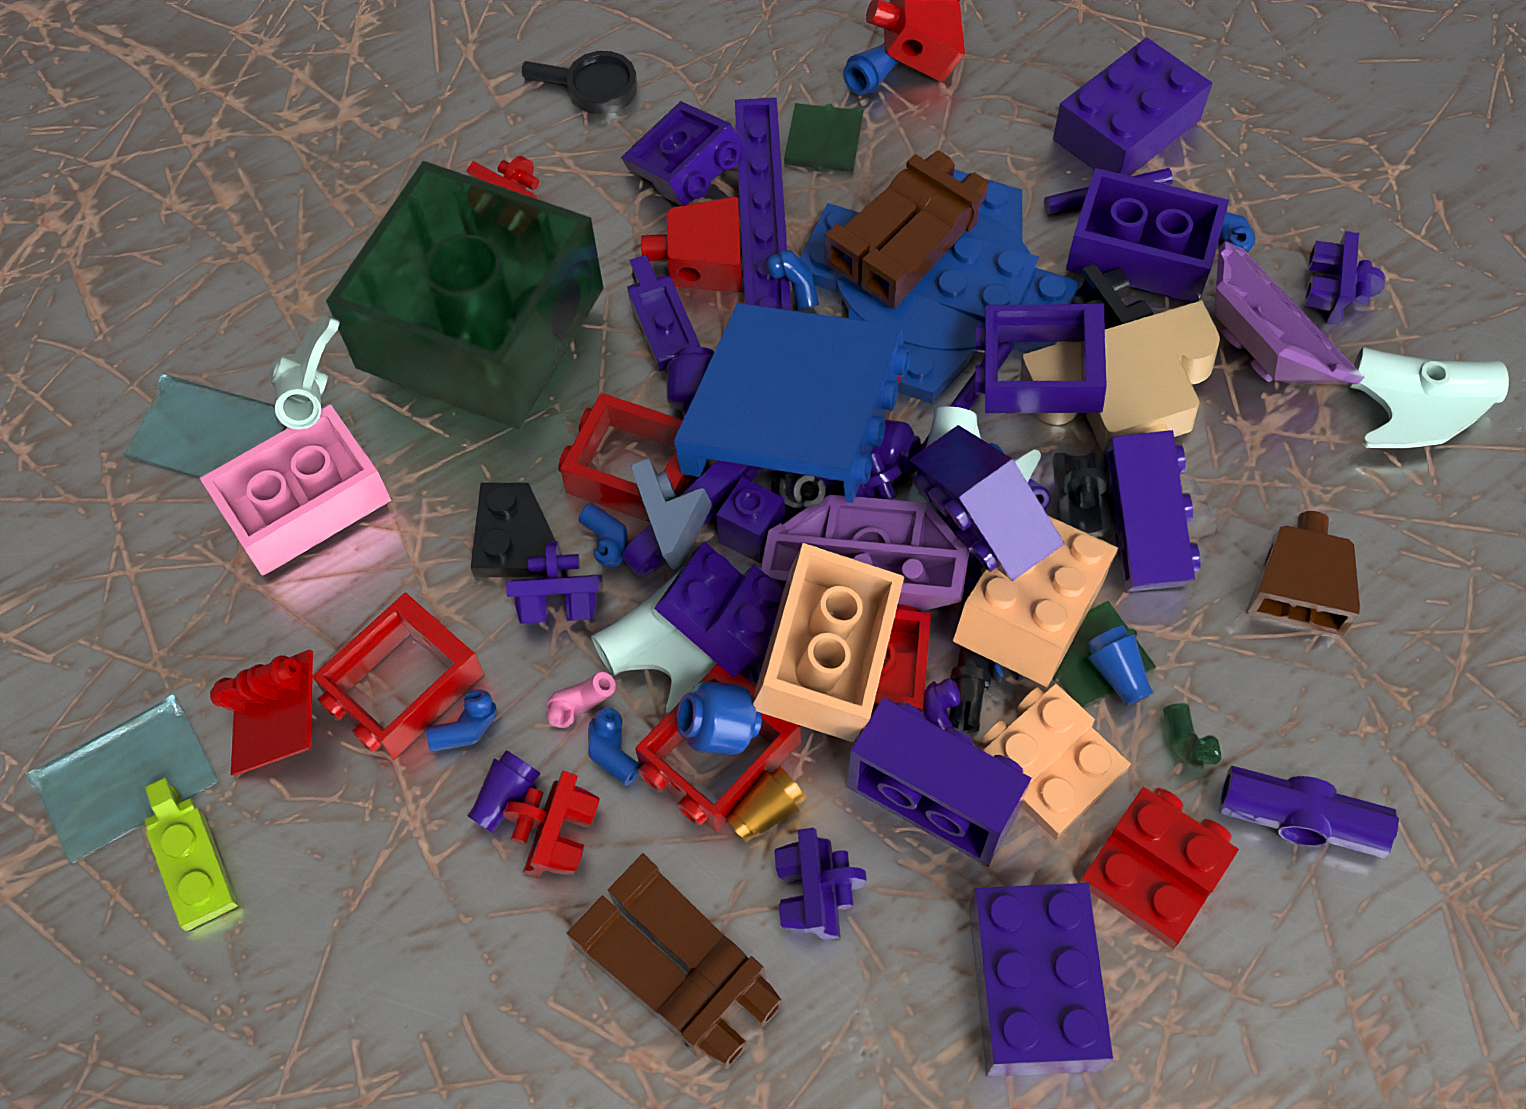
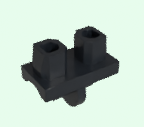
M1094 263L1082 269V275L1085 277V280L1078 289L1076 298L1072 300L1071 304H1104L1105 329L1154 315L1145 300H1138L1127 306L1121 300L1128 296L1131 287L1129 278L1121 267L1101 272Z
M1104 452L1084 456L1054 453L1053 470L1058 520L1094 537H1110L1112 524Z

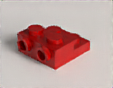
M897 606L872 711L876 710L883 697L896 704L898 702L908 703L923 712L931 613L919 612L911 606Z
M1143 786L1079 883H1089L1092 894L1174 949L1181 941L1206 899L1217 886L1239 849L1229 843L1232 838L1231 834L1219 823L1209 819H1203L1199 823L1181 811L1183 803L1173 793L1162 788H1156L1151 792Z

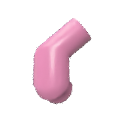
M598 672L585 682L554 692L546 703L549 709L546 713L547 721L552 726L558 728L571 726L575 720L574 715L589 711L615 692L616 683L613 677L606 672Z

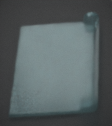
M162 374L158 380V390L160 393L125 450L124 456L200 478L282 432L287 426L282 424L277 418L275 405L176 378L169 374Z
M174 694L167 697L165 701L48 764L27 773L30 784L41 797L66 858L71 865L144 825V819L155 815L146 793V786L167 778L171 786H176L181 801H184L219 783L183 707Z

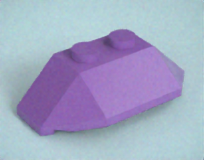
M1226 241L1219 247L1214 314L1225 325L1221 330L1224 337L1238 349L1245 347L1255 358L1250 364L1262 378L1268 382L1274 379L1289 384H1359L1365 378L1243 248Z
M829 495L819 505L808 507L782 525L780 523L768 530L761 570L776 580L781 588L785 587L789 570L802 543L904 576L897 606H911L921 612L962 602L969 550L929 503L855 497L854 502L849 503L846 502L845 496Z

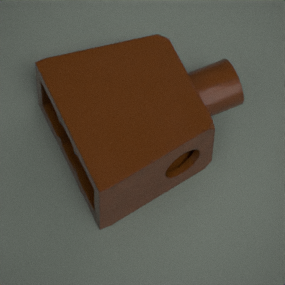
M1318 511L1302 512L1298 516L1297 528L1291 526L1280 527L1273 539L1247 607V614L1344 636L1360 612L1354 544L1347 538L1328 535L1329 517L1324 513Z

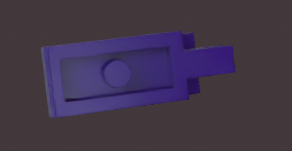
M647 255L630 260L633 272L631 275L635 284L627 286L628 296L658 371H662L667 368L668 362L678 356V352L681 349L701 346L671 277L666 275L656 277Z

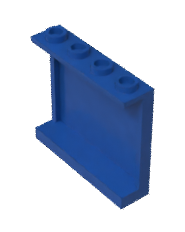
M737 303L674 439L681 474L700 477L707 460L714 459L840 480L844 482L846 502L853 503L859 485L867 484L872 469L871 452L873 446L880 447L883 442L885 433L884 416L886 410L893 411L898 396V377L906 376L909 368L910 348L903 346L902 326Z

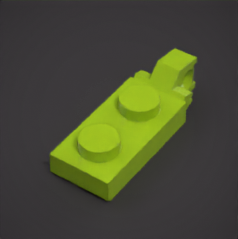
M167 778L146 786V793L151 808L155 815L144 819L148 829L146 834L180 928L187 932L238 907L236 896L204 813L196 807L194 800L191 798L181 801L176 786H171Z

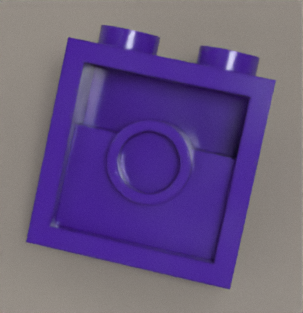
M680 101L622 155L621 159L628 170L651 181L660 195L681 206H685L694 199L702 198L707 193L710 182L721 172L734 168L740 159V154L745 149L731 123Z
M704 541L692 553L654 609L726 672L735 677L748 664L757 668L764 662L770 640L769 636H771L784 589L781 588L776 580L765 574L755 564L742 575L723 555L717 553Z

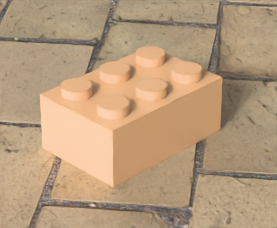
M1050 516L1048 517L1065 544L1014 581L1007 578L997 568L992 572L985 569L965 602L953 642L1045 687L1049 686L1096 599L1118 550V547Z
M802 543L788 573L753 697V705L756 707V711L854 742L871 717L904 576Z

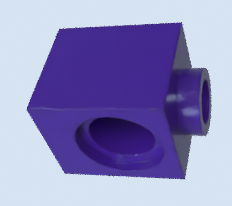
M741 477L716 514L719 543L761 564L768 530L780 523L782 525L785 524V498Z

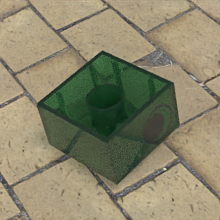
M422 161L326 300L332 316L340 322L338 330L355 369L520 430L604 289L592 220L589 216Z

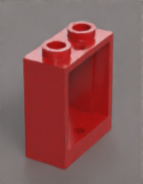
M600 393L593 408H587L584 411L579 423V434L573 445L566 446L560 456L558 471L562 475L566 493L650 522L636 483L588 467L609 426L675 448L674 439L683 420ZM675 448L664 471H667L676 496L679 497L695 482L697 477L681 474Z
M405 592L313 675V679L323 692L317 700L336 720L340 721L346 715L357 725L351 732L370 752L375 753L381 748L395 760L428 726H431L484 675V672L476 654ZM411 635L448 670L384 729L347 692Z
M718 664L699 682L709 681L740 685L747 688L752 697H754L756 686L740 673L732 677ZM678 703L635 747L638 762L642 765L638 769V773L658 793L666 789L679 800L676 804L677 808L691 823L697 827L705 823L717 833L727 823L726 817L733 812V809L766 770L769 773L774 771L801 743V725L761 713L762 721L758 734L766 739L770 746L722 797L713 804L663 761L685 738L680 735L677 727Z

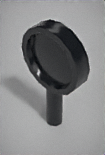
M595 51L584 54L575 60L570 68L524 61L522 65L523 78L567 85L572 103L580 110L591 114H610L620 111L629 105L637 94V75L632 62L624 55L612 51Z

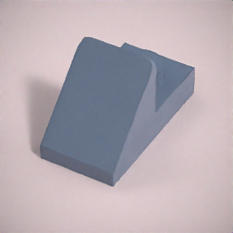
M649 458L634 463L630 466L662 555L672 570L682 567L711 509L712 503L703 488L677 497L667 471L658 474Z

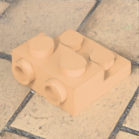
M1054 684L1046 693L1039 687L1032 690L1017 708L1022 715L1010 726L1003 720L999 721L985 734L980 743L985 747L982 751L993 757L994 755H1003L1012 759L1022 767L1024 774L1032 777L1021 807L1056 840L1128 771L1131 763L1092 728L1095 719L1061 687Z

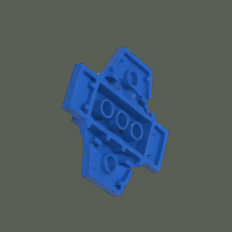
M954 169L952 177L961 182L968 173ZM986 179L988 181L987 197L979 207L977 224L969 232L964 231L955 244L895 310L862 289V280L856 285L825 264V233L837 223L844 227L859 213L827 203L800 259L811 269L815 286L836 292L841 306L846 305L849 309L848 319L902 326L903 346L910 348V363L906 376H902L900 379L898 393L932 404L968 367L969 359L976 353V325H985L986 305L1071 304L1072 300L1076 297L1080 281L1037 268L1039 256L1031 254L1022 242L1021 189ZM845 254L843 256L844 260L852 265L853 259ZM880 277L879 283L889 289V282ZM1011 342L1014 345V350L1023 353L1033 352L1057 344V342Z

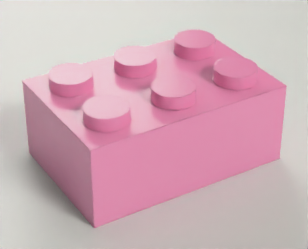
M331 404L321 409L320 418L311 427L300 430L287 428L199 478L262 576L391 501L377 469Z

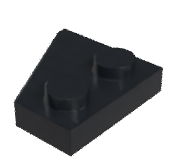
M481 483L470 567L473 576L548 578L547 571L529 572L528 557L546 556L547 541H556L529 483ZM562 570V577L568 576V570Z

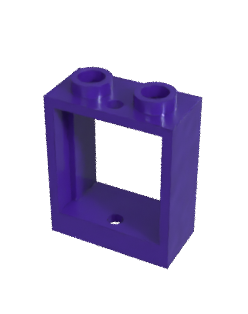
M1104 304L986 305L985 325H976V354H985V365H975V394H985V413H1103L1107 388ZM1081 341L1082 381H998V342Z

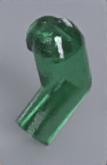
M1172 704L1163 708L1169 744L1172 752L1178 758L1194 769H1204L1206 764L1215 765L1220 762L1221 751L1218 739L1212 735L1198 738L1194 731L1188 704Z

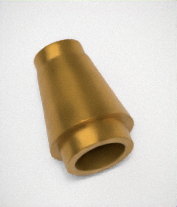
M778 766L771 773L766 770L733 809V812L726 817V820L744 842L747 843L753 837H757L799 813L798 806L807 797L781 766Z

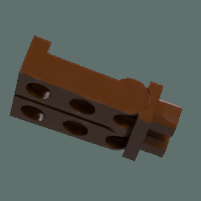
M939 150L926 159L914 154L906 163V168L908 169L899 172L885 191L844 227L837 223L825 233V264L856 285L862 280V289L895 310L955 244L964 231L969 232L977 224L979 207L987 197L988 181L975 172L969 173L961 182L952 177L955 167L952 159ZM845 254L853 259L852 265L844 260L843 256ZM880 277L889 282V289L879 283Z
M642 853L609 887L608 892L613 904L602 895L566 934L577 951L673 1033L685 1041V1047L697 1058L704 1053L708 1058L728 1069L747 1046L746 1040L732 1029L728 1023L743 1009L763 1027L780 1010L782 999L770 983L766 981L764 966L753 956L748 958L735 943L724 936L660 873L659 868ZM619 910L628 919H630L640 930H642L652 941H654L663 951H665L675 962H677L687 972V974H685L653 943H651L641 932H639L630 922H628L620 914Z

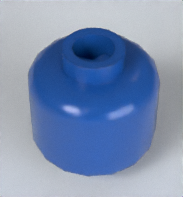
M705 681L694 686L690 693L685 694L680 700L677 711V727L680 735L685 737L688 745L695 751L735 755L743 752L750 744L751 739L758 735L762 717L761 713L756 711V707L753 705L754 698L747 688L735 684Z

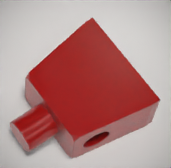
M872 0L869 4L866 22L883 28L885 52L888 56L941 82L946 80L964 57L965 47L960 0H890L889 2Z
M738 197L671 208L667 211V234L641 235L642 256L647 255L649 262L668 261L669 276L675 287L741 293Z

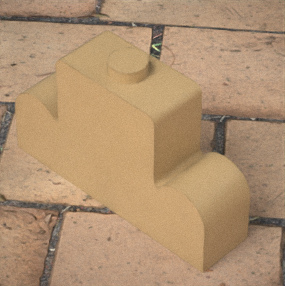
M1202 300L1105 329L1107 388L1103 413H1085L1102 452L1111 438L1116 436L1173 430L1174 437L1193 430L1200 402L1192 384H1199L1210 376L1220 342L1219 333ZM1081 341L1062 342L1023 354L1020 381H1082ZM1078 413L1035 414L1047 424L1062 425L1072 421Z

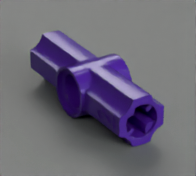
M1232 765L1227 771L1219 802L1220 814L1279 829L1278 834L1282 838L1295 844L1317 847L1330 843L1382 858L1391 853L1399 823L1396 809L1337 794V789L1334 785L1322 779L1296 776L1285 780Z

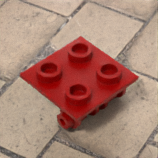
M309 649L291 657L280 655L273 658L267 665L257 664L249 669L240 671L236 678L225 677L215 682L214 687L210 691L211 701L218 707L234 711L230 775L237 776L311 749L312 650Z

